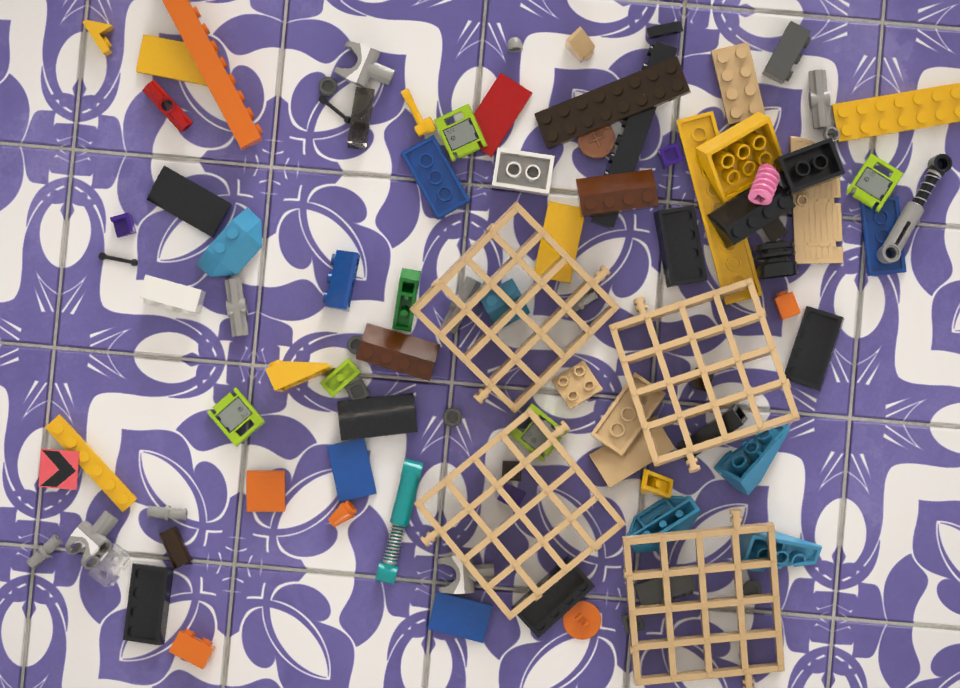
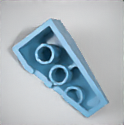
M775 531L778 569H782L784 566L793 565L798 567L817 563L822 549L821 545ZM767 532L741 535L739 541L741 560L768 558ZM769 567L745 570L761 572L764 569H769Z

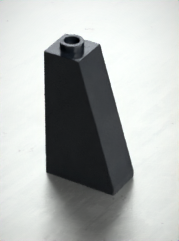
M737 403L721 414L727 433L735 431L744 425L748 419ZM716 418L692 433L690 437L692 444L695 445L719 437L721 433ZM684 440L675 446L677 450L686 448ZM687 457L681 458V460H688Z

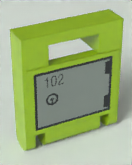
M469 104L434 119L453 162L457 160L454 155L455 152H457L458 157L461 159L480 150L479 141H481L483 147L488 146ZM462 112L463 119L451 125L447 124L446 119Z
M871 153L846 193L850 194L853 188H855L856 191L852 197L871 209L876 202L879 203L875 210L879 213L904 173ZM876 163L892 173L890 178L874 169Z
M235 387L233 389L237 394L235 397L229 392L213 406L217 413L214 414L211 410L207 413L230 441L238 447L266 421L239 389ZM251 419L255 425L240 436L236 431Z
M531 403L527 409L531 407L552 433L555 430L554 427L558 424ZM533 421L523 433L517 427L509 433L530 452H533L548 440ZM558 436L556 439L560 442L562 437ZM553 445L544 451L547 456L553 451ZM538 456V458L544 462V456Z

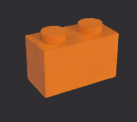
M186 628L184 631L181 629L168 652L204 669L216 647L212 645L213 642L209 639L196 637V633Z

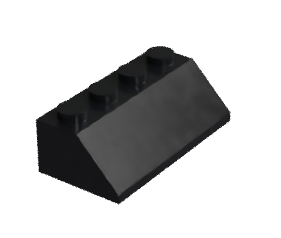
M778 184L773 200L769 205L752 203L748 199L750 189L707 215L726 248L737 244L796 207L782 186Z

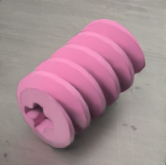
M767 163L759 166L748 194V199L752 203L769 205L772 202L781 179L775 167Z

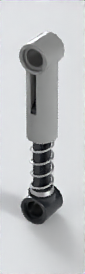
M939 154L929 160L927 175L924 176V182L920 183V189L916 190V196L912 197L911 202H907L884 244L877 250V258L881 263L890 264L900 258L903 247L924 212L922 206L927 202L926 199L929 194H932L931 191L933 187H936L937 180H940L945 172L949 171L952 167V160L948 155ZM938 160H940L943 164L942 169H940L937 165ZM887 249H889L892 253L891 258H888L886 256Z

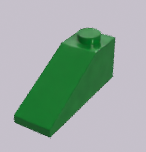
M402 268L392 329L411 332L414 313L410 308L417 301L421 271Z

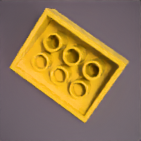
M760 112L753 114L695 148L705 173L723 203L752 187L759 166L767 163L776 169L774 160L782 156L771 119Z
M276 360L269 363V368L265 370L274 390L283 392L331 371L334 367L328 363Z

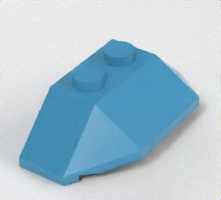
M246 208L207 247L196 265L210 277L237 275L262 248V220Z
M671 496L670 499L662 498L634 516L626 536L690 530L701 510L691 496ZM659 542L631 545L635 553L653 552L659 550Z

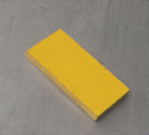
M143 34L136 68L137 73L207 86L184 42Z
M549 201L543 228L576 260L584 217L580 216L579 207ZM543 238L540 240L534 271L539 276L560 257ZM566 263L550 280L570 284L573 268Z

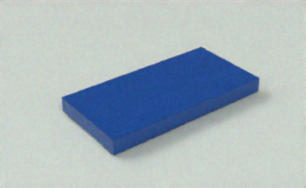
M434 135L400 153L437 220L471 202Z
M889 197L879 213L875 211L879 203L876 202L871 209L859 201L867 276L906 272L904 247L900 258L893 263L883 264L877 258V250L884 244L900 216L899 197ZM887 249L886 256L888 258H891L892 253L889 249Z

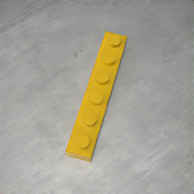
M61 414L45 427L65 450L80 452L79 465L122 512L138 499Z

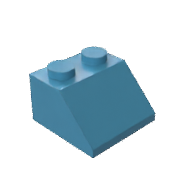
M512 278L499 285L514 302L521 296ZM490 290L480 300L493 324L509 308L493 290ZM525 305L522 310L528 315L530 311L527 305ZM516 314L504 327L519 320L520 317Z

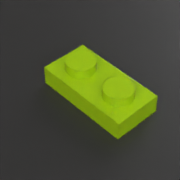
M347 358L320 384L333 398L358 376L361 371Z

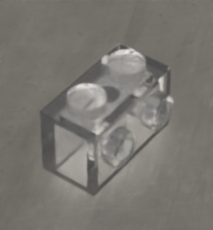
M111 542L112 547L104 559L88 572L89 576L104 587L114 586L120 578L118 576L119 572L122 569L125 571L131 563L129 559L132 555L115 542Z

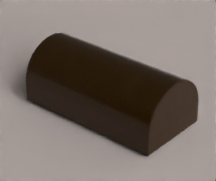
M177 526L158 534L175 569L193 561Z

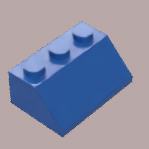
M337 250L336 254H332L330 265H333L332 273H328L327 284L330 285L328 291H325L323 296V302L326 303L325 307L349 312L360 260L359 253Z

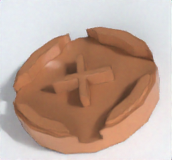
M609 125L579 137L577 142L579 149L584 155L589 158L599 159L610 154L614 148L616 138Z

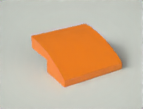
M285 470L246 471L247 512H285Z

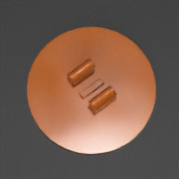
M579 601L563 615V625L567 633L573 638L580 640L589 639L600 629L601 615L597 607L592 603Z

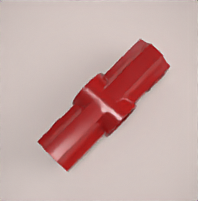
M155 80L149 82L142 91L180 133H183L192 125L193 121ZM166 102H172V108L169 111H164L163 109Z

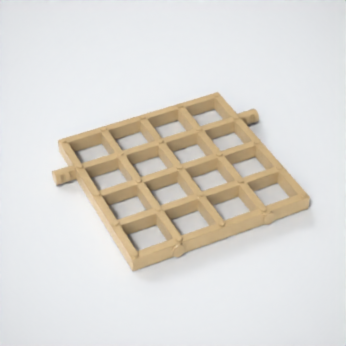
M515 202L494 224L492 223L487 227L486 232L439 279H436L431 284V287L411 306L410 310L485 384L482 389L478 390L477 394L473 395L480 404L493 391L516 413L593 336L620 306L598 285L606 279L607 275L611 274L604 265L591 277L518 202ZM519 213L535 232L515 252L498 232ZM543 238L560 257L539 276L522 258ZM493 239L510 258L489 277L472 258ZM568 263L584 282L564 301L547 282ZM467 264L485 283L464 303L446 284ZM518 264L535 282L514 302L497 283ZM542 288L559 307L538 326L522 308ZM592 288L609 306L588 326L574 312L572 307ZM492 289L509 308L489 328L471 309ZM442 290L459 309L438 329L420 310ZM567 313L583 332L563 351L546 333ZM517 314L534 332L513 352L496 334ZM467 315L484 334L463 353L446 335ZM542 339L558 357L537 376L521 358ZM492 340L509 358L488 378L471 359ZM516 364L533 382L512 402L495 384Z
M752 277L646 312L648 307L647 304H644L645 298H636L633 300V303L637 305L635 309L640 315L609 325L655 467L687 457L686 464L690 466L688 468L689 473H694L701 470L700 465L696 464L698 459L694 458V454L800 420L790 390L792 388L790 381L784 373L766 320L767 315L764 307L762 308ZM748 289L756 313L728 322L721 297ZM714 300L722 324L694 333L686 309ZM680 311L688 335L660 344L652 320ZM760 322L768 346L740 355L732 330ZM646 323L653 347L626 356L618 332ZM725 333L733 357L705 366L697 342ZM691 344L699 369L670 377L663 353ZM771 355L779 379L751 388L743 364ZM657 356L664 380L636 389L629 365ZM736 366L745 391L716 400L708 375ZM702 377L710 402L682 411L674 386ZM783 388L791 413L762 422L754 397ZM668 389L675 414L647 423L640 398ZM748 399L756 425L727 433L720 408ZM713 411L721 436L693 445L685 420ZM678 422L686 448L658 456L650 431Z
M531 407L414 503L434 528L431 533L429 531L426 533L427 536L425 538L422 536L420 538L426 547H429V542H435V538L440 535L509 620L513 619L534 600H539L546 590L593 551H598L605 541L626 525L620 515L556 439L559 435L563 436L565 430L567 432L570 430L565 421L562 420L560 426L556 425L554 427L555 430L551 433ZM530 417L548 440L525 458L507 435ZM502 440L520 463L497 481L479 458ZM553 445L570 468L550 485H547L530 462ZM474 463L492 486L469 504L451 481ZM525 468L542 488V491L520 509L502 486ZM576 473L593 496L574 512L570 513L553 490ZM444 486H447L464 509L441 527L423 504ZM497 490L515 514L492 532L474 509ZM548 496L565 516V519L545 536H542L525 514ZM599 501L616 524L593 541L576 518ZM467 514H470L487 537L464 555L446 532ZM520 518L538 541L517 559H514L497 537ZM571 524L588 544V547L569 563L565 564L548 542ZM490 542H493L510 564L487 583L469 560ZM543 547L561 569L540 587H537L520 565ZM516 570L533 592L510 611L492 588L512 571Z
M733 508L729 510L732 515L730 522H732L733 526L622 536L625 568L623 569V577L626 580L631 641L629 651L632 654L635 686L744 675V678H742L743 688H755L752 685L754 683L753 674L785 671L775 525L773 522L741 525L742 516L740 514H742V509ZM767 532L768 558L741 560L739 534ZM731 535L732 561L705 564L703 538ZM695 539L697 565L669 567L667 541ZM659 542L661 568L632 571L630 545ZM769 567L771 593L743 595L741 570ZM733 571L735 596L707 599L705 573ZM697 574L699 600L671 602L669 577ZM662 578L663 603L635 606L633 580ZM772 602L773 628L746 630L744 605ZM736 606L738 631L710 634L708 608ZM700 609L702 635L674 637L672 612ZM664 613L666 638L638 641L636 616ZM774 637L776 662L748 665L747 640ZM739 641L740 666L713 668L711 643ZM703 644L705 669L677 672L675 647ZM667 648L669 673L641 675L639 651Z

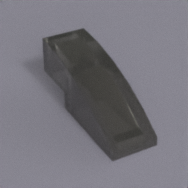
M356 87L347 141L348 148L367 150L375 89Z

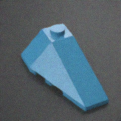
M782 425L758 433L756 437L748 442L745 440L734 452L730 450L713 467L714 470L735 489L749 495L761 482L789 433L790 427Z

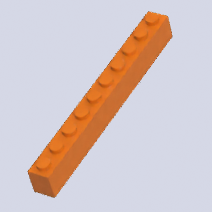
M162 0L240 148L244 151L262 141L261 135L264 133L259 124H254L252 118L255 116L250 107H245L243 101L246 99L241 90H236L234 85L237 82L232 73L228 75L225 69L228 65L223 56L219 58L216 52L219 48L214 40L210 41L208 37L210 31L205 23L201 24L199 20L201 14L197 7H192L189 2L191 0Z

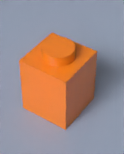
M787 290L776 294L777 298L772 299L780 321L801 313L793 292L787 293Z

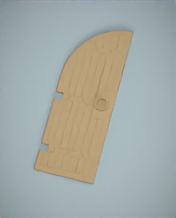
M790 136V152L815 144V142L806 138ZM840 178L792 195V201L796 206L792 208L794 251H796L794 261H797V264L843 263V247H836V242L843 241L841 203H834V198H841Z

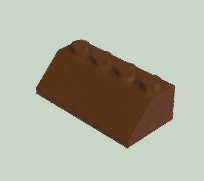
M652 169L576 179L581 217L657 208L659 206Z
M367 323L356 360L430 381L440 344Z

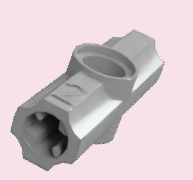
M826 70L809 71L810 92L808 98L809 107L812 109L813 129L831 127L829 115L830 92L827 90Z
M467 276L456 295L465 303L480 288L481 283ZM453 301L449 306V311L442 325L459 309ZM463 318L449 332L456 334Z
M242 278L225 280L227 294L226 309L227 315L230 317L232 337L249 335L246 316L248 315V309L243 293Z

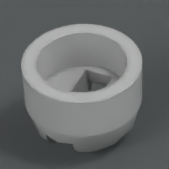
M518 37L510 38L507 43V50L509 52L522 51L521 40Z
M829 127L823 133L824 140L832 138L833 142H835L840 137V132L836 127Z

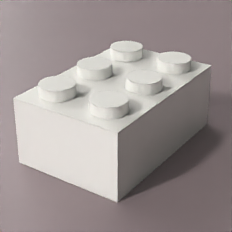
M498 147L492 188L549 196L555 156Z
M145 275L139 297L143 298V302L146 304L158 306V303L163 304L162 308L176 311L179 308L181 309L180 313L194 316L195 313H201L206 292Z

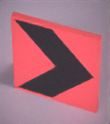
M41 448L38 487L77 490L80 452Z

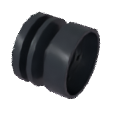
M769 241L754 247L755 252H764L763 255L755 256L757 260H765V264L757 266L758 279H772L799 274L797 261H788V257L796 254V251H787V248L795 247L794 241Z

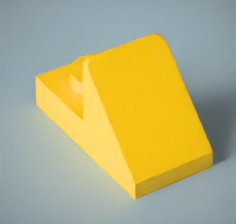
M84 20L83 24L106 57L113 53L110 49L112 44L106 36L104 38L103 36L115 28L110 24Z
M644 469L641 494L652 493L659 497L670 499L674 480Z

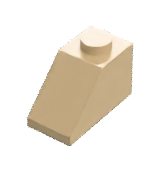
M581 26L566 39L565 47L580 62L584 59L587 61L594 55L595 45Z

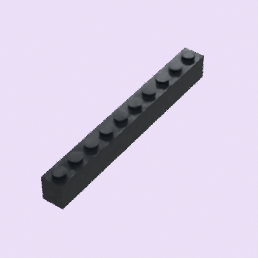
M656 41L654 46L650 45L647 56H650L648 64L644 62L642 70L675 57L678 48ZM657 107L623 120L621 125L624 128L623 134H618L615 145L618 148L616 153H611L608 162L611 164L609 171L605 170L604 175L634 171ZM619 213L589 217H592L591 223L613 230Z

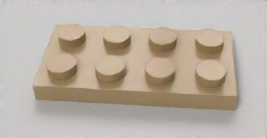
M746 42L712 50L711 56L727 124L740 123L757 112L766 115L749 43Z
M636 372L632 375L636 389L652 384ZM627 383L591 433V436L622 457L642 430ZM664 391L640 398L647 422L665 398L666 393Z

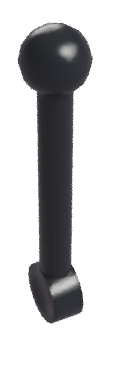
M325 96L319 97L320 103H325L341 116L345 123L351 122V117L345 116L327 101Z
M103 252L99 254L100 260L109 259L129 263L132 266L138 265L136 259L128 260L108 256Z

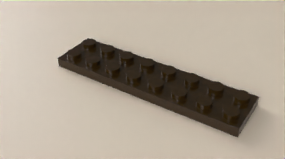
M675 56L537 112L534 115L546 147L550 150L689 94L691 91L678 57Z

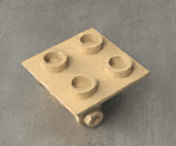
M584 360L551 380L570 410L603 390Z

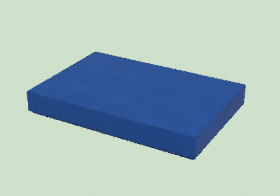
M365 438L327 446L339 502L377 494Z
M437 591L427 629L483 643L493 605Z

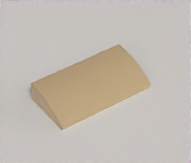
M655 415L652 416V417L648 420V422L657 420V418L655 417ZM663 428L650 431L658 456L667 454L675 449ZM643 430L640 431L623 457L606 445L589 454L608 488L653 462Z

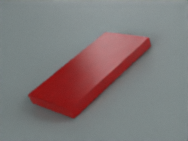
M502 73L499 74L474 113L488 145L483 147L481 141H479L480 151L491 158L533 94Z

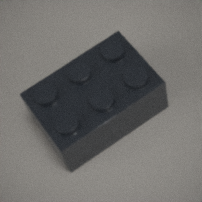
M832 138L779 156L774 160L776 169L781 176L783 187L789 196L840 178L845 174Z

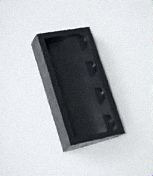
M165 165L147 198L148 201L211 237H214L232 206L231 203Z
M694 205L654 212L667 288L707 281Z
M806 306L785 370L786 378L789 381L821 391L844 317Z
M414 393L337 401L341 441L418 432Z
M567 556L563 561L567 564L571 559ZM557 565L536 586L540 587L561 568ZM575 566L546 590L539 600H534L517 616L539 638L590 592L595 585ZM530 590L528 593H526V594H525L517 603H515L511 608L513 609L515 606H517L521 601H523V600H524L527 596H529L533 591Z
M132 564L123 640L153 645L165 644L174 568Z

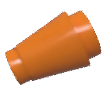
M347 500L338 506L328 518V521L333 527H336L355 517L354 514L357 513V510Z

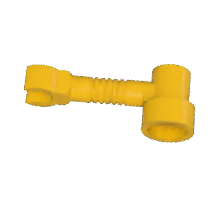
M409 89L401 91L417 123L414 128L418 136L436 131L437 128L431 117L423 120Z

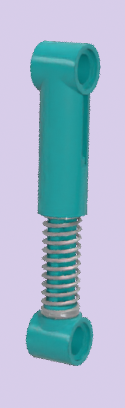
M409 459L404 461L390 518V523L393 525L391 527L392 530H390L391 533H389L390 537H388L390 539L387 540L389 543H387L388 547H386L387 550L384 553L385 557L379 563L376 581L393 585L395 583L399 567L397 566V557L399 556L398 553H400L398 550H400V543H402L403 533H405L403 531L405 530L404 527L409 526L418 483L424 465L422 462Z

